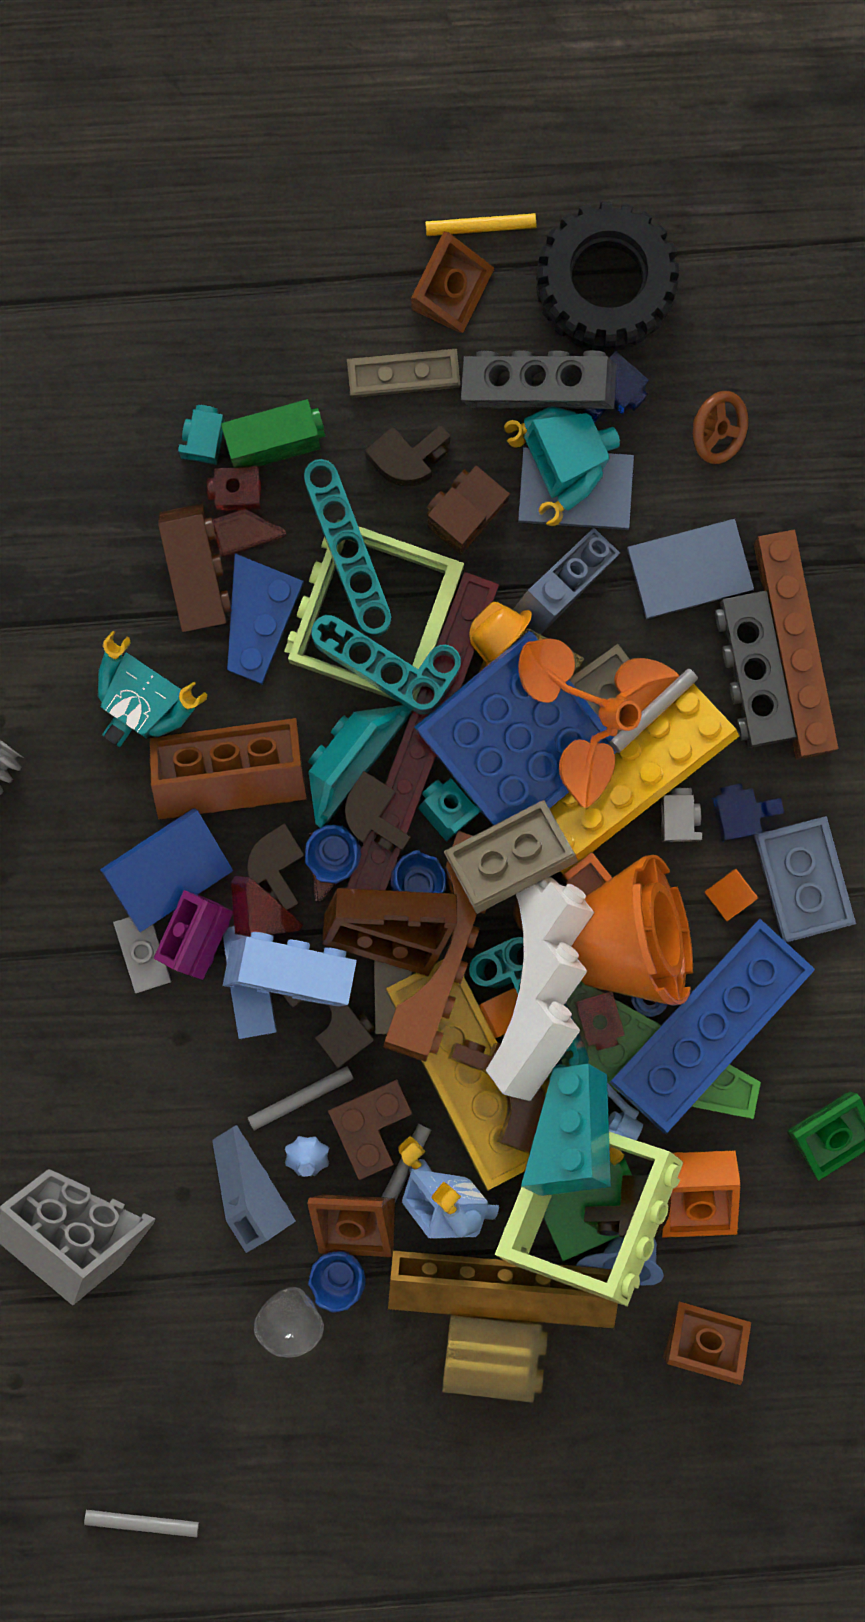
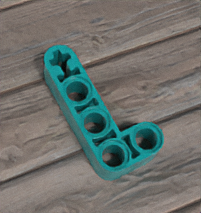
M324 615L319 617L311 628L313 642L320 652L418 714H429L439 706L461 670L460 655L454 647L449 645L434 647L420 668L417 669L335 616ZM332 627L335 628L336 637L345 643L342 654L338 653L341 647L335 640L329 638L326 643L323 642L322 633L320 632L322 629L329 631ZM358 646H364L371 652L370 659L363 664H357L350 659L351 651ZM441 655H446L453 659L455 666L450 672L441 673L434 668V660ZM395 666L402 671L403 676L398 683L388 684L381 678L383 670L387 667ZM426 686L433 691L435 696L430 703L421 705L413 699V693L417 688Z
M512 938L474 957L469 968L473 981L478 985L495 989L513 982L518 994L523 965H520L518 962L517 954L519 949L524 946L523 938ZM490 961H494L497 965V974L493 979L487 980L484 974L485 967ZM579 1033L565 1051L573 1053L574 1057L569 1059L570 1065L562 1064V1059L566 1057V1053H564L554 1068L588 1064V1053Z

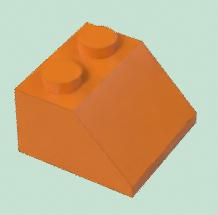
M736 1151L672 1153L683 1161V1165L678 1175L680 1182L677 1187L673 1188L671 1193L670 1214L662 1229V1238L737 1235L740 1178Z

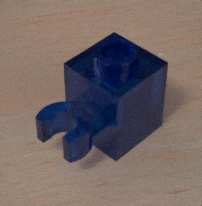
M615 351L610 356V359L617 364L614 408L623 415L629 407L635 411L648 396V393L644 390L649 380ZM585 409L584 413L589 414L595 423L606 409Z
M742 784L720 788L721 795L713 798L722 842L762 833L759 818L784 813L781 798L756 803L753 788L743 790Z

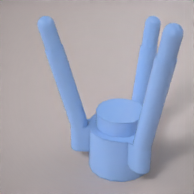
M607 1083L608 1096L623 1111L620 1114L614 1111L609 1116V1132L637 1140L643 1128V1124L636 1120L639 1111L629 1106Z

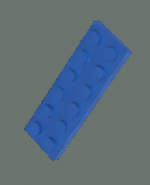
M759 919L692 991L686 1002L681 1004L609 1083L664 1134L668 1133L815 969L767 924Z

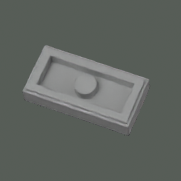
M129 917L113 922L135 993L171 983L172 980L168 967L153 958L160 944L154 924L139 932Z

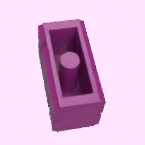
M184 890L153 958L178 972L203 980L208 968L213 963L214 954L223 934L229 927L233 911L215 901Z

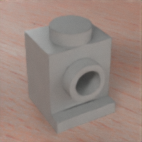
M673 788L670 791V795H664L661 798L662 842L701 841L702 832H694V826L701 825L700 803L694 804L692 788Z

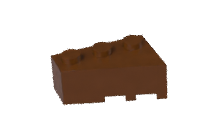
M203 503L160 512L158 526L182 632L225 624L226 612H231L232 608L228 590L221 591L218 577L223 576L224 571L220 553L213 554L211 540L216 539L212 517L206 518Z
M337 888L324 914L322 944L429 976L457 924V894Z

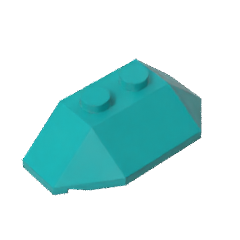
M401 705L357 711L350 718L343 715L331 731V734L335 736L327 748L320 745L308 761L312 765L309 770L315 824L319 828L327 825L348 798L351 789L362 772L365 771L367 773L411 716V709Z

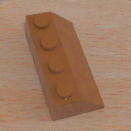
M296 718L150 738L151 787L158 820L179 818L193 808L198 810L199 814L283 802L289 803L306 799L305 778Z

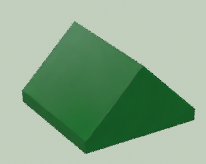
M849 1091L787 1130L790 1138L818 1181L865 1152V1106L857 1093Z

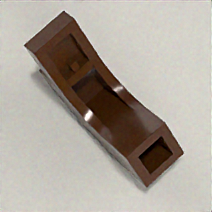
M465 1039L463 1045L453 1044L448 1059L487 1073L486 1069L501 1044L498 1042L494 1043L490 1054L487 1055L484 1054L485 1046ZM542 1086L531 1101L505 1095L507 1115L497 1142L530 1154L545 1100Z

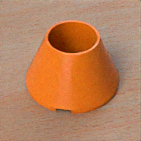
M643 856L586 896L585 901L595 913L571 947L578 952V960L587 970V973L581 980L586 986L674 1006L685 1003L690 995L691 988L685 987V980L687 974L693 973V953L687 915L678 886L670 888L664 875L670 873V869L659 856Z

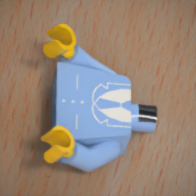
M409 1136L398 1147L402 1160L409 1166L410 1171L402 1203L428 1238L476 1237L480 1234L484 1219L493 1220L497 1217L499 1205L495 1197L483 1196L472 1181L466 1177L432 1172L424 1159L418 1160L425 1153V1150L413 1137Z

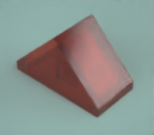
M235 876L231 881L236 935L250 937L251 932L266 934L299 931L303 926L253 879Z

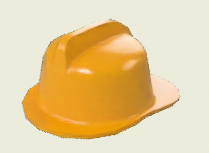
M492 602L473 620L469 632L470 642L484 660L479 672L506 651L520 637L531 620L532 612L530 610L518 613L499 602Z

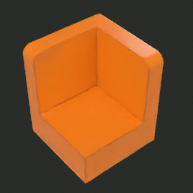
M592 852L561 876L566 885L572 884L576 886L586 896L612 878Z

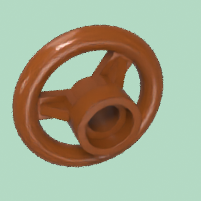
M731 391L716 392L705 400L695 416L693 422L694 446L698 455L710 464H721L730 460L740 450L746 438L748 412L743 400L737 394ZM725 402L732 404L736 410L737 427L730 425L729 419L726 418ZM726 436L733 437L732 442L724 451L719 453L711 452V449L719 439H724Z

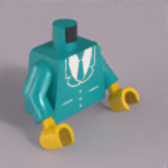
M554 406L526 417L522 424L518 421L510 420L504 425L506 433L519 430L518 434L513 438H509L507 442L515 448L521 447L525 442L527 443L551 498L558 496L557 502H544L539 507V514L541 515L548 509L555 508L556 514L553 519L546 523L548 526L558 525L562 521V511L564 509L571 510L591 494L603 478V469L609 461L607 451L617 449L620 445L619 435L614 427L598 431L589 414H576L574 411Z
M112 631L103 642L105 652L98 674V698L102 702L100 707L114 718L102 736L118 747H121L132 730L147 739L150 735L160 737L181 728L195 707L207 699V694L203 693L196 699L191 693L192 687L196 684L195 682L180 689L127 652L122 656L123 652L130 645L131 640L129 637H126L121 646H118L113 641L115 631Z

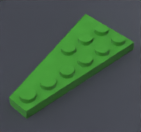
M580 981L566 1001L567 1006L572 1013L575 1024L580 1029L579 1034L588 1053V1063L607 1074V1083L616 1092H619L609 1082L661 1025L598 989L586 986ZM565 1052L566 1057L562 1059V1064L570 1065L569 1059L574 1057L573 1053ZM729 1064L691 1107L754 1119L761 1082Z

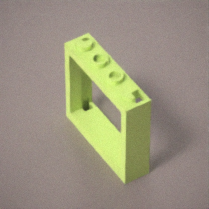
M359 527L365 546L445 574L412 665L419 669L429 652L437 646L464 570V563ZM324 537L322 548L327 550L323 562L316 561L309 579V582L314 584L310 598L303 596L297 617L302 620L298 632H290L284 652L290 653L288 661L291 664L393 699L347 669L304 655L311 637V628L318 618L336 567ZM345 540L340 542L337 546V552L339 553V555L342 551ZM421 687L417 688L413 693L415 701L418 698Z
M609 1132V1147L654 1161V1164L607 1283L528 1255L552 1195L539 1196L521 1187L495 1255L512 1265L628 1306L634 1288H639V1275L643 1265L652 1255L654 1249L653 1239L657 1229L666 1219L668 1213L667 1203L673 1188L677 1187L680 1182L678 1175L683 1161L670 1151Z

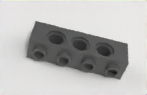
M593 350L584 351L583 356H570V353L565 351H549L547 356H534V353L529 351H513L512 356H498V353L493 351H478L476 356H464L461 401L471 408L545 409L554 406L562 409H614L617 364L606 356L605 352ZM509 371L510 378L508 382L498 387L497 379L500 374ZM545 371L546 377L544 382L539 386L533 387L532 381L534 376L539 372ZM581 371L582 378L580 382L575 386L569 387V377L574 372Z
M767 591L725 598L719 604L720 609L715 610V618L718 631H725L727 646H722V653L726 668L732 667L735 682H730L729 687L733 704H739L742 718L737 719L739 738L741 741H747L748 748L792 740L796 737ZM742 625L752 627L756 633L755 642L747 644L740 641L737 636L738 627ZM755 661L761 665L763 669L761 679L752 680L746 676L744 666L747 662ZM761 697L769 702V715L762 717L753 712L751 704L754 698Z

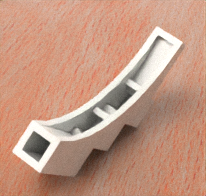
M548 877L516 894L523 925L524 943L520 990L512 1019L502 1043L486 1069L502 1094L527 1101L532 1100L580 1032L578 1026L571 1019V1011L564 1004L587 973V970L578 960V952L571 946L595 913L585 901L586 895L583 891L572 884H567L566 886L559 885L552 877Z

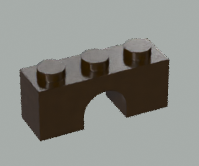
M283 995L292 1008L304 1001ZM329 1005L332 1013L330 1025L316 1037V1040L335 1065L340 1067L374 1041L371 1033L376 1029L363 1012L356 1016L349 1005L341 1007Z

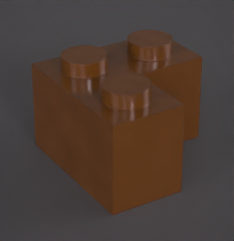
M475 466L470 473L464 469L452 483L451 489L446 494L440 491L427 506L429 509L427 513L428 528L462 556L509 501L510 493L478 466Z
M398 1079L328 1110L358 1180L394 1165L392 1156L379 1129L413 1114Z

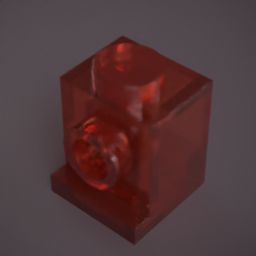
M251 466V468H214L215 478L207 479L208 500H215L217 510L261 509V472L259 466ZM230 481H238L240 483V488L237 492L232 493L226 489Z
M611 991L574 1002L587 1046L595 1044L597 1051L619 1045L617 1038L625 1034ZM597 1015H603L607 1020L606 1026L600 1030L593 1026V1019Z

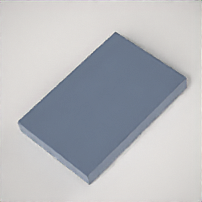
M523 448L518 523L547 525L546 523L553 519L556 514L555 508H550L541 515L539 514V507L544 502H557L558 496L551 498L530 449ZM608 453L609 461L603 469V478L587 498L571 510L564 509L562 511L563 518L558 525L629 530L634 455Z
M735 519L627 547L646 619L754 591Z
M827 816L754 835L780 936L785 942L856 924Z

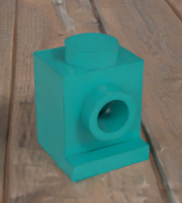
M196 405V410L193 409L192 420H185L182 441H187V445L179 444L178 449L182 459L218 464L223 437L221 423H224L225 419L223 414H217V408Z
M451 778L444 784L439 779L431 784L422 793L426 799L418 807L446 842L481 812ZM445 798L452 804L454 809L445 806Z

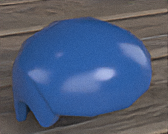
M325 825L314 831L308 839L305 848V863L317 880L336 884L351 877L359 867L362 855L358 839L346 827L341 825Z
M415 850L398 860L391 871L390 886L392 891L444 893L446 891V873L436 857L421 853L420 850Z
M338 1250L325 1253L313 1264L308 1286L315 1297L316 1305L334 1313L349 1309L361 1298L365 1289L366 1277L360 1262L353 1255Z

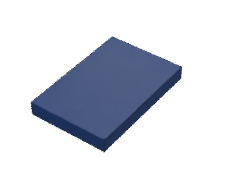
M193 808L101 868L100 871L136 929L142 932L175 910L184 890L198 895L231 873L233 869L198 810Z

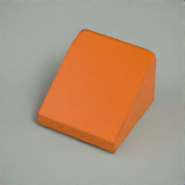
M737 869L732 870L704 892L726 922L758 899Z
M515 987L479 1005L495 1039L506 1033L512 1019L518 997Z

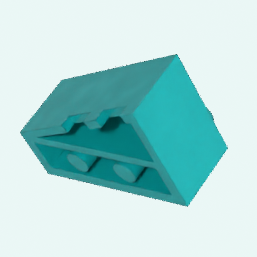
M589 1063L553 1069L521 1187L539 1196L611 1187L607 1074Z

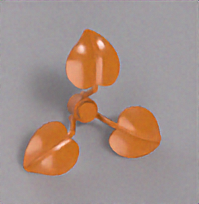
M549 638L529 641L523 646L518 663L519 677L524 690L529 696L537 701L550 703L557 698L560 689L569 694L600 706L599 718L607 729L593 735L590 743L581 739L571 742L563 751L559 762V772L563 784L580 806L588 808L606 788L615 766L613 748L608 744L598 742L608 736H616L618 730L631 731L635 729L641 721V712L679 677V674L665 664L645 658L630 659L624 662L615 674L614 682L620 694L616 698H599L565 683L572 677L575 669L574 655L565 643Z

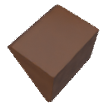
M444 231L411 297L412 310L448 328L463 333L495 268L449 232Z
M322 1194L308 1199L307 1204L319 1253L325 1254L340 1250L348 1252L350 1255L392 1257L394 1250L395 1198Z
M679 1301L663 1358L669 1365L741 1385L751 1322Z

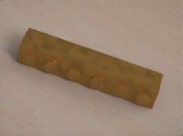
M393 1251L388 1309L614 1328L618 1303L512 1265L505 1260ZM559 1265L606 1283L612 1269Z

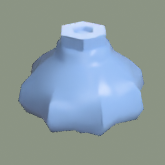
M298 1136L293 1143L285 1147L287 1155L285 1164L293 1169L298 1176H316L320 1170L329 1165L327 1157L329 1147L320 1143L316 1136L309 1138Z

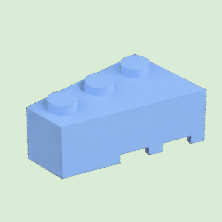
M251 932L250 937L246 936L231 942L223 986L234 988L235 985L257 989L259 993L269 994V992L291 996L292 999L337 1007L348 1005L357 960L346 958V951L325 947L323 953L309 950V943L298 940H288L287 945L273 942V935L261 932Z

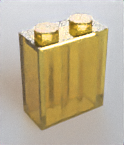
M450 1315L443 1392L533 1402L534 1392H542L544 1370H538L537 1364L538 1355L546 1354L548 1332H541L542 1326L540 1322Z

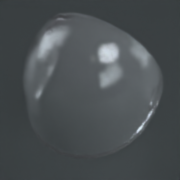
M297 1287L286 1288L274 1294L262 1306L254 1322V1334L260 1344L270 1353L286 1358L297 1357L312 1350L320 1341L324 1331L323 1321L315 1303L303 1290Z

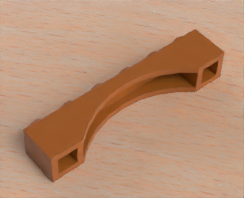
M795 530L758 536L753 545L760 580L764 591H767L796 734V737L792 739L796 760L833 753L838 750V744Z
M458 831L453 846L471 838L472 835ZM448 861L444 870L450 894H457V924L452 932L449 949L442 964L429 982L412 997L397 1005L383 1046L426 1062L429 1052L437 1055L444 1033L437 1031L441 1017L449 1019L456 1000L455 997L449 996L453 982L461 984L468 962L461 960L465 947L473 949L480 930L479 927L473 926L477 914Z

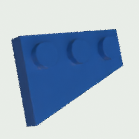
M235 554L227 670L263 685L304 581Z

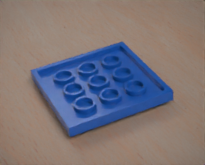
M530 631L414 727L492 826L542 800H545L549 809L569 793L562 782L559 772V762L563 751L571 742L578 739L586 740L590 743L593 735L607 729L585 699L560 689L557 698L553 702L545 703L533 699L524 690L518 670L520 653L527 642L538 640L534 633ZM570 680L565 682L567 685L576 688ZM608 736L606 738H603L598 743H605L610 745L609 741H611L614 738V736Z

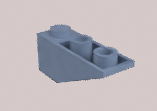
M593 528L524 594L513 610L518 613L530 610L532 616L528 626L538 636L541 635L616 559L620 552Z
M235 1125L213 1139L212 1142L226 1222L247 1253L296 1222L270 1180L268 1173L255 1156L247 1139L242 1135L238 1126Z

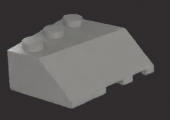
M48 1169L0 1206V1244L71 1305H74L124 1263L154 1224L155 1218L143 1213L142 1217H139L124 1210L125 1204L115 1199H112L109 1203L92 1195L89 1187Z

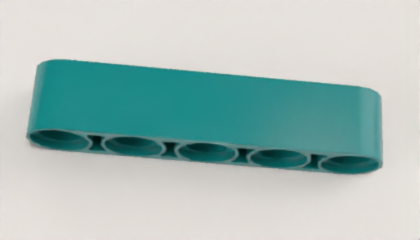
M314 460L305 469L304 480L306 490L359 629L366 636L380 637L390 627V609L335 466L327 460ZM318 470H324L330 473L332 480L328 486L319 488L310 481L312 474ZM330 505L342 507L345 511V517L337 523L327 521L324 517V511ZM343 540H352L357 544L358 552L352 558H344L337 552V546ZM356 575H366L371 580L372 586L369 591L356 593L352 590L350 581ZM373 609L379 610L385 616L384 624L375 629L369 628L363 621L365 613Z

